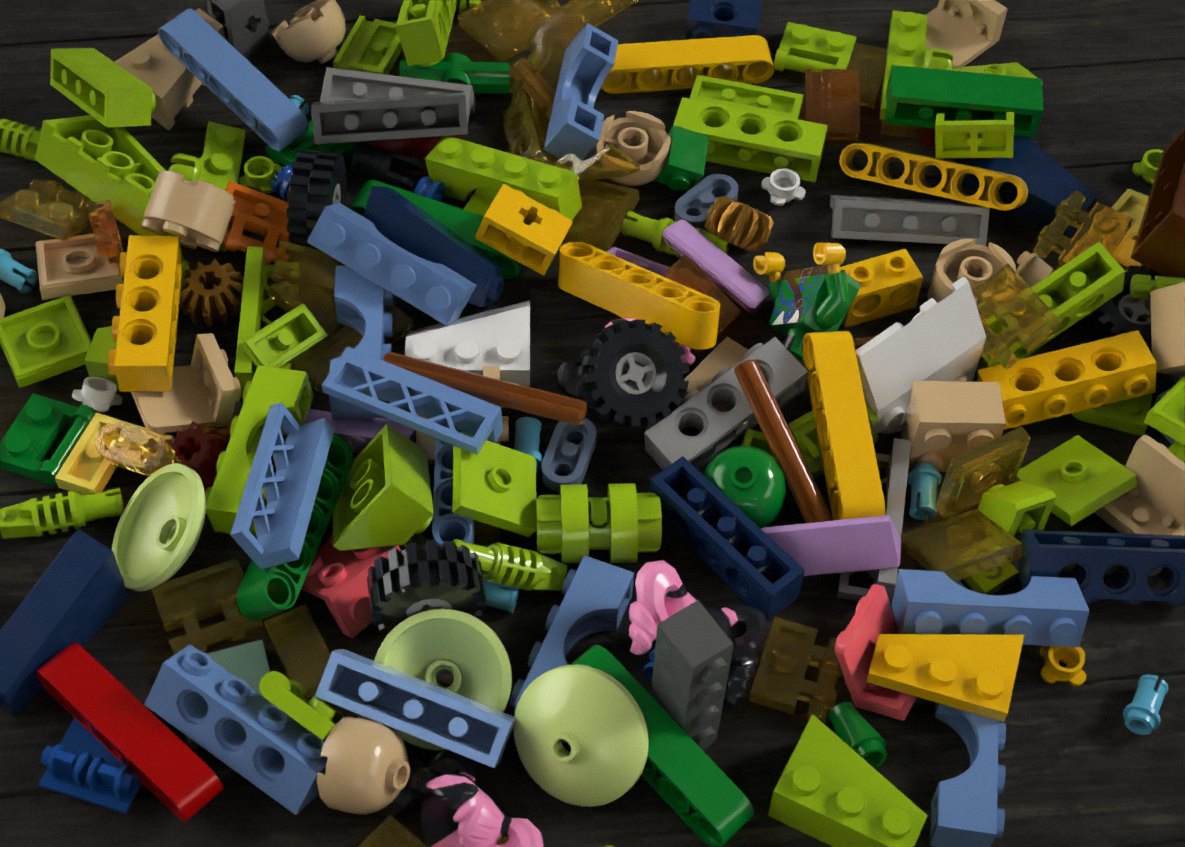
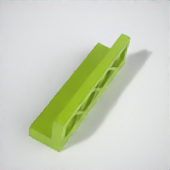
M247 246L234 370L235 377L240 382L241 398H243L244 387L248 381H252L257 366L240 343L272 323L264 314L274 306L278 305L286 313L297 307L298 264L267 265L263 246ZM267 278H289V283L275 292L267 286ZM292 362L282 367V369L291 370Z

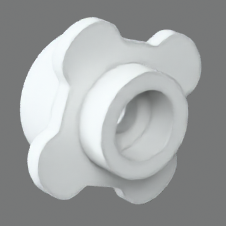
M777 169L772 172L770 177L762 180V188L769 192L771 196L770 201L774 205L782 206L793 199L802 200L805 197V189L799 186V175L793 170Z
M87 377L84 379L82 389H76L72 392V397L75 400L83 401L82 405L92 407L98 413L108 411L110 406L121 405L123 400L120 395L116 394L117 385L102 377Z

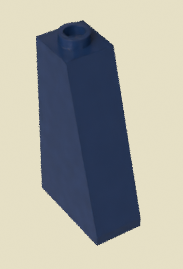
M1014 136L1013 158H958L957 163L1022 178L1028 187V197L1022 206L1008 211L1069 243L1074 240L1080 231L1086 234L1096 218L1097 213L1092 210L1097 195L1028 137ZM967 174L962 180V186L976 193L979 189V180L974 174ZM1009 181L1002 184L999 189L1000 199L1007 204L1016 200L1018 194L1016 186Z
M379 186L371 187L363 217L373 222L376 229L383 236L404 250L425 260L443 264L475 283L477 286L467 303L483 307L493 305V302L499 299L504 287V278H501L504 267L394 189Z
M80 529L72 535L0 631V707L14 717L44 688L35 675V671L71 642L75 641L83 647L130 599L126 587H124L125 584L113 551Z

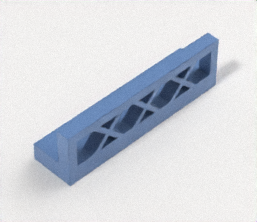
M348 346L322 384L323 393L476 455L479 454L486 440L496 443L503 432L501 407ZM342 377L344 384L352 386V388H348L339 384ZM378 397L387 400L391 403L388 404L383 401L378 400ZM416 413L429 417L430 419H425L420 416H417ZM456 429L471 434L474 437L472 438L462 433H459L456 431Z
M282 402L270 406L230 534L260 569L299 559L335 430L326 418L299 425ZM280 427H282V429H283V430L286 432V434H287V438H286L285 444H284V440H283V436H282V432H281V428H280ZM272 454H273V458H274V462H275V467H276V471H277V472H276V475L274 474V470H273V466H272V461H271V456H272ZM262 486L267 501L266 509L264 506L263 497L261 493ZM252 519L254 522L257 539L249 531Z

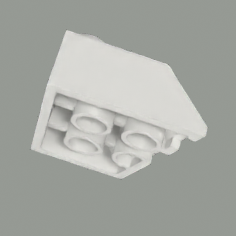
M964 276L951 284L954 290L953 293L939 303L931 298L920 306V312L907 325L903 326L901 323L896 322L855 351L865 402L873 409L879 419V422L870 425L877 433L885 429L893 430L903 423L914 381L973 382L986 340V334L969 281Z
M530 300L458 318L447 326L439 323L411 330L406 336L405 356L483 375V366H500V380L530 387Z

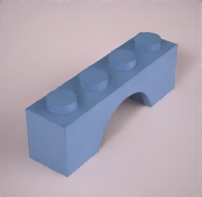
M589 23L583 27L565 50L543 149L574 167L584 159L600 140L604 114L593 108L598 92L614 65L618 45L617 39Z
M341 203L325 206L307 240L309 244L446 326L459 318L477 286L445 265L420 258L394 244L376 229L373 222Z
M336 266L334 299L337 322L355 329L363 336L361 342L354 348L355 350L384 360L386 353L392 352L391 344H385V337H393L392 312H386L387 306H394V294L348 266ZM340 357L330 360V371ZM342 377L339 384L348 388H352V386L344 384ZM329 395L332 419L382 418L378 414ZM378 397V400L380 401H387Z
M585 555L577 571L569 570L562 589V594L565 597L560 606L554 604L549 612L545 625V630L548 633L544 642L537 641L530 653L528 667L531 669L526 680L519 679L512 691L510 705L514 706L515 711L520 697L530 683L553 668L567 665L566 656L580 639L596 632L617 631L632 597L634 572ZM561 740L562 743L567 744V741Z
M899 569L891 605L899 634L1024 635L1022 645L1080 647L1089 615L1088 606L1076 578L1032 576L1028 586L1022 591L998 596L977 593L966 589L950 579L943 571Z
M935 702V718L952 727L961 736L969 752L970 767L957 777L939 782L931 801L929 846L991 847L995 837H1002L1005 824V811L1002 808H997V793L1002 794L1005 785L1006 770L1005 765L998 764V750L1003 751L1006 724Z

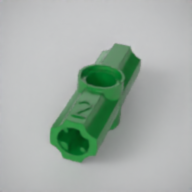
M449 53L444 56V60L428 67H421L419 64L408 66L407 61H400L399 76L472 85L473 92L478 94H510V63L471 62L467 56L460 53Z

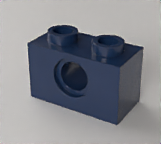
M691 0L687 15L685 40L758 36L762 0Z

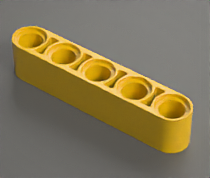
M756 35L618 44L614 65L606 76L601 88L603 91L611 94L692 89L697 75L745 84H759L771 78L774 73V66L765 38Z
M853 143L848 145L840 155V166L843 172L848 176L998 210L1019 208L1028 197V187L1025 181L1011 174L872 144ZM858 150H863L868 157L867 166L861 171L857 170L853 165V156ZM896 157L901 159L905 166L903 175L898 179L893 178L889 173V164ZM933 165L938 167L942 174V179L936 187L929 186L925 180L926 170ZM970 173L974 174L979 180V189L974 195L966 194L962 188L963 178ZM1007 181L1013 183L1018 191L1016 200L1010 204L1003 202L999 196L1001 185Z
M569 242L560 246L557 285L563 291L620 317L646 320V324L655 322L662 326L660 331L663 333L671 332L676 337L674 341L686 347L701 350L709 349L716 345L720 303L716 299L589 244Z
M849 331L806 333L803 339V360L805 369L808 371L807 382L833 521L885 516V501L852 335Z

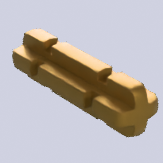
M525 58L519 59L510 68L509 74L517 83L521 81L524 84L522 88L541 109L545 107L548 110L545 114L550 118L556 92L538 72L536 74L532 72L534 67Z

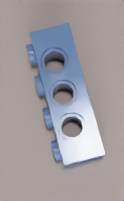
M191 644L163 662L144 705L295 815L319 794L317 772L325 774L328 758L320 756L325 741L321 740L252 689L244 680L231 674L213 661L209 655L199 651Z

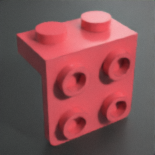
M332 533L329 540L317 549L301 589L324 600L342 633L353 639L372 623L367 584L369 567H375L374 561L379 556L388 558L387 551L397 548L399 551L401 549L398 545L340 551L333 546Z
M873 584L867 595L859 600L855 615L846 630L838 635L835 642V655L839 661L845 683L848 686L855 707L904 721L917 697L866 682L879 634H899L885 587Z

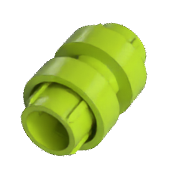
M635 483L608 484L607 497H588L587 484L560 485V495H540L536 499L537 551L541 554H561V563L580 564L584 555L589 557V550H608L610 563L637 562L638 553L657 552L661 548L662 517L660 497L655 493H637Z

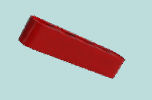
M75 641L71 642L35 671L38 680L49 694L123 765L130 766L132 772L137 773L138 780L181 821L187 822L223 790L221 781L212 769Z

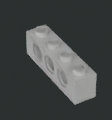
M776 337L764 345L762 343L754 345L747 351L740 362L742 363L747 360L757 361L779 408L805 390L808 371ZM727 366L720 370L713 377L710 385L700 392L694 390L687 394L679 407L667 418L661 419L658 416L656 417L657 423L647 426L646 432H644L645 450L662 470L682 456L698 470L718 453L724 451L744 436L747 428L753 429L759 424L734 373L736 366L733 368ZM724 403L730 405L733 409L728 412H720L714 406ZM693 427L701 433L690 437L682 434L681 431L685 428Z

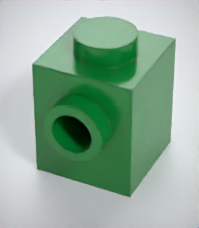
M674 125L667 133L668 136L669 134L671 136L668 157L660 174L654 181L666 184L673 190L689 191L704 175L709 136Z

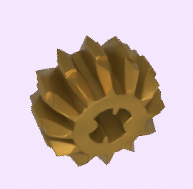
M721 196L716 198L713 206L711 205L704 226L710 234L750 252H759L762 250L764 243L768 242L772 233L770 230L774 222L770 216L729 197Z
M214 259L210 265L204 266L198 261L197 270L185 269L184 279L181 280L179 305L184 315H189L194 324L204 320V323L210 328L214 321H221L226 325L228 316H240L244 278L240 272H235L231 263L220 266L216 259Z

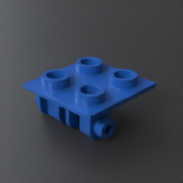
M75 718L71 722L61 743L55 747L47 746L41 755V764L47 766V769L38 784L39 787L121 813H128L142 785L138 780L137 773L132 772L130 766L123 765Z

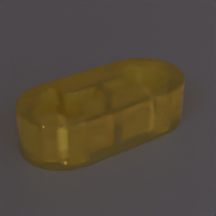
M123 422L107 424L99 431L95 440V448L108 462L146 476H150L161 467L173 464L175 460V450L162 436ZM124 439L128 443L127 448L119 445H114L112 448L115 441L122 442ZM143 451L150 453L159 451L156 457L149 456L148 459L142 455Z

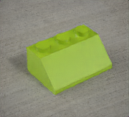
M388 423L353 460L352 468L333 511V546L340 551L404 545L415 533L421 534L433 519L434 512L427 452Z

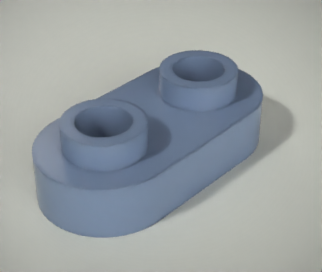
M724 174L707 176L677 200L674 212L675 222L683 219L695 229L705 230L704 225L708 218L707 214L717 197L725 196L737 200V182Z
M585 418L581 425L559 421L556 425L541 464L542 481L550 490L560 493V485L582 483L596 446V428L589 419ZM576 440L580 441L581 443L574 444L570 441ZM559 473H565V474H568V475H567V476H558L557 474H559Z

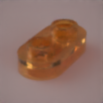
M111 200L96 202V211L88 213L99 258L108 257L110 265L120 263V253L123 252Z

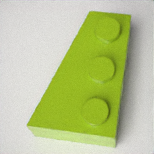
M813 714L773 791L768 816L832 847H915L928 816Z

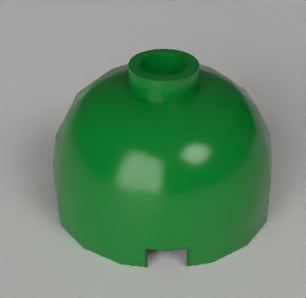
M749 445L733 446L718 453L707 465L704 476L760 529L769 527L782 513L787 496L786 480L778 462L766 451Z

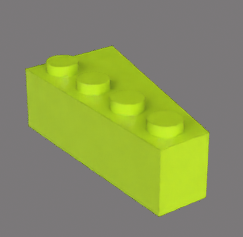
M91 115L43 121L35 155L36 161L140 236H175L166 231L164 235L153 233L141 227L159 171L166 170L124 127L107 128Z

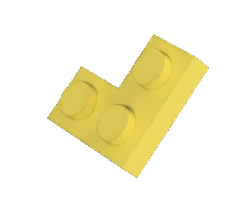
M96 413L56 475L55 480L58 488L68 491L75 490V492H80L81 495L102 492L117 467L150 476L164 466L174 449L173 436L164 433L153 434L147 431L145 427Z

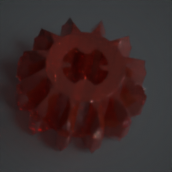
M192 421L188 431L176 427L177 436L174 439H163L167 450L158 454L159 462L163 467L175 463L183 464L197 472L202 480L204 489L207 486L213 487L217 476L218 457L222 451H226L229 440L209 423L201 427L200 424Z

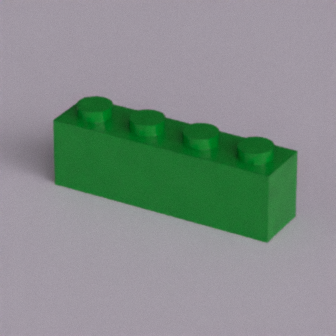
M897 65L891 66L886 89L885 124L935 128L937 113H945V121L1006 120V112H1014V136L1034 138L1036 136L1043 114L1042 79Z

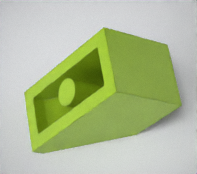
M1018 481L1007 486L1003 484L995 485L983 493L975 518L988 540L1006 556L1020 551L1023 530H1044L1057 497L1053 490L1024 481Z

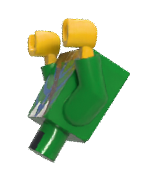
M816 243L813 249V257L816 264L822 266L786 271L783 279L781 273L785 268V259L781 254L765 252L764 256L754 257L753 267L756 273L759 275H769L771 282L767 284L774 304L769 322L770 326L785 337L782 344L798 361H801L803 358V339L805 334L838 331L860 289L861 284L847 275L845 270H840V265L845 260L846 251L838 243Z

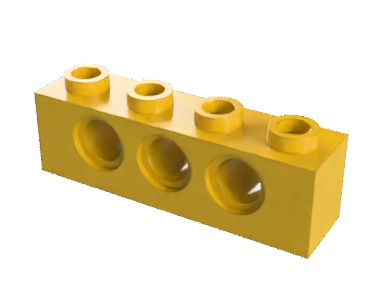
M129 235L127 252L120 253L121 277H124V283L117 284L116 305L117 308L121 309L120 316H113L112 337L113 341H117L116 349H110L108 353L109 374L116 375L120 392H171L183 268L179 236Z
M1137 330L979 369L977 374L978 382L1000 383L1006 421L1005 430L1155 393L1157 362Z

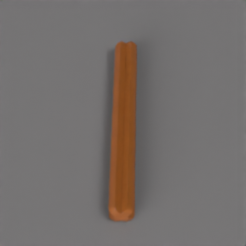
M393 352L386 353L383 360L495 405L574 425H581L586 416L587 403L579 399Z
M747 360L740 363L734 368V373L784 474L805 522L833 521L757 361Z

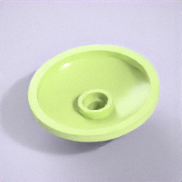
M178 463L161 467L138 487L127 503L118 522L112 543V551L123 578L124 587L134 591H147L164 583L182 567L194 551L205 519L206 496L202 480L193 469Z
M433 609L408 617L386 636L374 659L375 662L501 712L505 711L510 698L512 670L504 645L489 626L478 618L462 611ZM443 669L450 670L454 676V681L449 687L442 686L438 681V674ZM393 728L403 740L415 746L438 751L445 749Z
M564 665L553 668L537 677L529 684L520 697L514 716L516 718L514 739L517 752L529 775L548 794L568 804L593 807L618 799L637 782L647 760L648 731L640 707L631 693L618 680L604 671L593 667ZM562 739L569 743L571 752L564 748L561 742Z

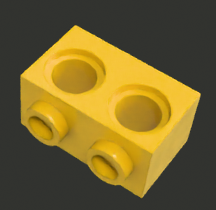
M906 249L840 267V270H845L847 275L861 284L842 321L844 328L916 307L923 276Z

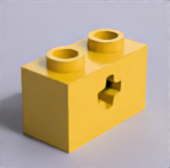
M503 183L485 213L474 238L544 276L573 221L561 215L558 211L544 206L526 196L523 192Z

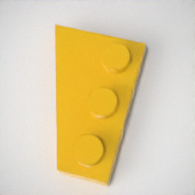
M879 634L866 682L1004 722L1009 710L1024 635Z

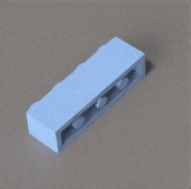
M345 649L332 651L315 694L317 698L492 768H495L500 763L516 720L512 715Z

